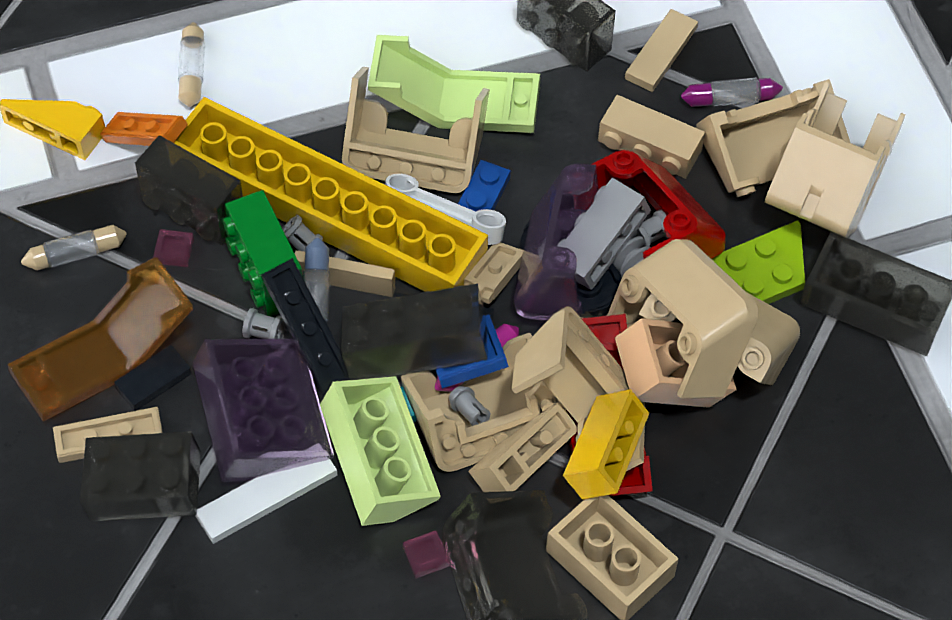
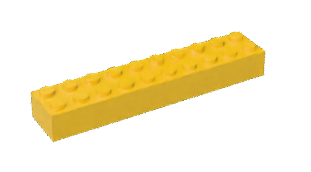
M206 97L201 99L186 118L188 125L172 146L168 148L172 166L238 199L263 190L278 219L287 223L291 218L299 215L302 218V223L314 234L319 233L323 237L322 241L370 265L391 268L395 270V277L444 301L457 302L462 295L465 277L488 251V234Z

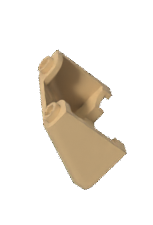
M830 79L814 83L813 88L796 90L789 95L739 110L733 109L728 112L724 110L711 114L696 124L697 129L705 131L703 144L728 193L736 192L737 197L756 192L754 186L773 180L798 121L803 113L815 107L825 81L830 83L828 93L835 95ZM841 115L833 136L850 143Z
M652 293L639 312V315L646 319L669 322L677 320ZM749 294L757 304L758 319L738 363V367L745 375L763 384L773 385L798 342L800 327L791 316Z
M531 333L515 337L507 341L502 347L509 367L464 381L461 385L470 387L475 393V398L491 414L488 421L474 426L470 424L460 411H454L450 407L449 395L451 392L435 390L437 379L433 373L427 370H419L401 376L403 388L416 415L417 423L438 468L446 472H452L478 463L498 444L555 402H560L543 381L517 394L511 389L515 356L533 337Z

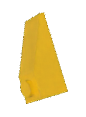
M2 99L0 101V111L4 123L82 160L88 158L102 139L100 134L105 128L103 115L92 106H84L76 101Z

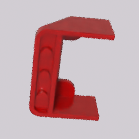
M621 150L573 173L575 210L578 213L590 208L597 191L602 186H606L611 178L616 179L629 188L634 186L656 211L662 210L666 213L667 216L663 221V230L669 239L644 251L643 259L675 239L691 240L710 259L724 251L726 245L724 230L663 166L632 151Z

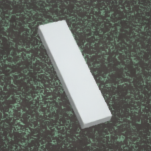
M318 443L195 511L196 518L214 544L337 476V469Z

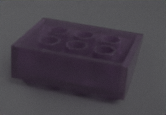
M293 339L204 340L193 361V367L222 482L251 481L256 477L334 458L335 455L312 374Z

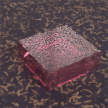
M160 229L153 256L154 263L188 267L194 241L193 233Z
M437 530L403 542V549L415 578L450 566L449 558Z

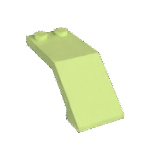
M376 36L368 82V90L437 128L451 129L458 119L465 117L473 118L475 100L482 89L486 88L490 89L483 131L534 133L540 89V74L451 70L410 47L409 36Z

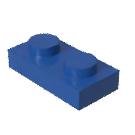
M480 160L458 204L475 212L483 209L494 210L511 178V170Z

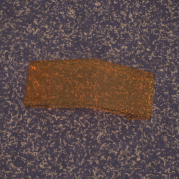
M155 257L127 271V283L93 321L9 363V372L44 422L113 386L114 381L148 360L193 310V305L160 260Z

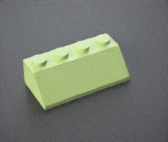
M397 377L333 382L320 403V407L361 525L395 522L439 500L441 495Z

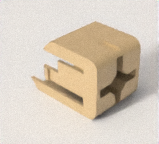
M825 81L815 107L802 114L792 133L766 195L765 203L843 237H848L856 231L887 159L891 155L893 145L906 114L900 113L896 121L878 113L863 148L833 136L847 100L828 93L830 83Z

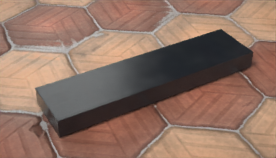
M293 258L260 274L323 397H325L333 382L356 380Z

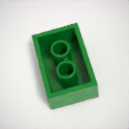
M261 190L225 203L227 217L223 218L222 221L228 235L225 237L228 249L232 256L238 255L240 274L244 282L250 280L253 289H250L255 306L257 308L263 307L266 315L273 317L280 313L260 274L293 258L301 275L302 268L264 191Z

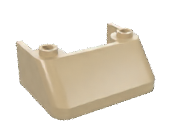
M362 67L352 77L342 163L373 179L386 181V178L392 174H406L418 181V187L449 193L464 191L472 179L480 149L490 89L483 88L476 98L473 118L465 117L458 119L451 127L449 139L387 128L388 112L384 105L378 101L365 99L369 67Z
M675 239L624 273L607 316L626 314L627 324H634L641 318L646 319L639 315V312L652 293L683 324L677 340V347L682 358L689 364V367L677 395L680 398L724 397L756 325L758 307L755 300L696 244L688 239Z
M569 306L554 313L515 356L511 388L513 392L517 394L543 381L577 421L578 435H576V443L596 396L629 389L624 370L579 315ZM645 426L626 471L644 463Z

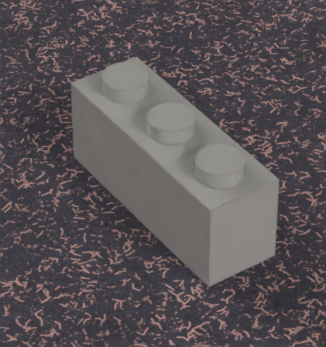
M611 178L606 186H602L597 191L594 202L587 212L579 215L574 229L569 236L561 240L556 246L552 259L558 269L592 290L650 213L651 209L645 197L616 179Z

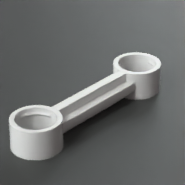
M392 174L386 178L385 185L488 234V245L498 244L502 241L506 219L501 213L488 209L475 212L418 188V181L410 175Z

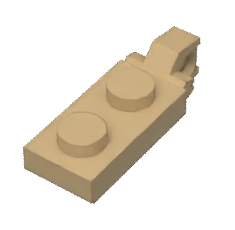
M501 242L492 245L464 279L461 313L473 317L481 309L483 302L490 304L492 300H495L526 261V251Z

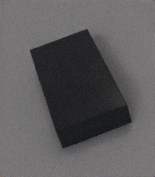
M169 345L114 381V385L131 408L137 411L191 375L192 371L191 367L174 347Z

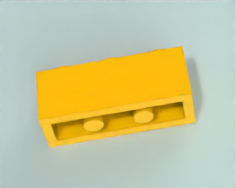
M631 389L596 396L563 474V477L581 499L618 493L649 416L648 410Z

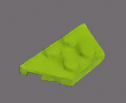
M798 220L723 251L720 255L712 258L742 289L767 304L804 289L805 273L801 225Z

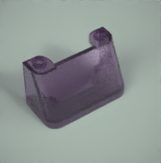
M579 163L566 166L533 209L514 293L515 309L524 318L548 321L554 313L567 306L571 307L581 318L582 303L578 301L575 276L577 257L569 248L557 245L563 237L567 238L574 229L579 215L587 212L594 202L595 195L599 190L596 165Z

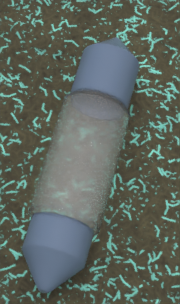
M315 238L305 248L303 279L327 323L330 291L329 248L320 238Z

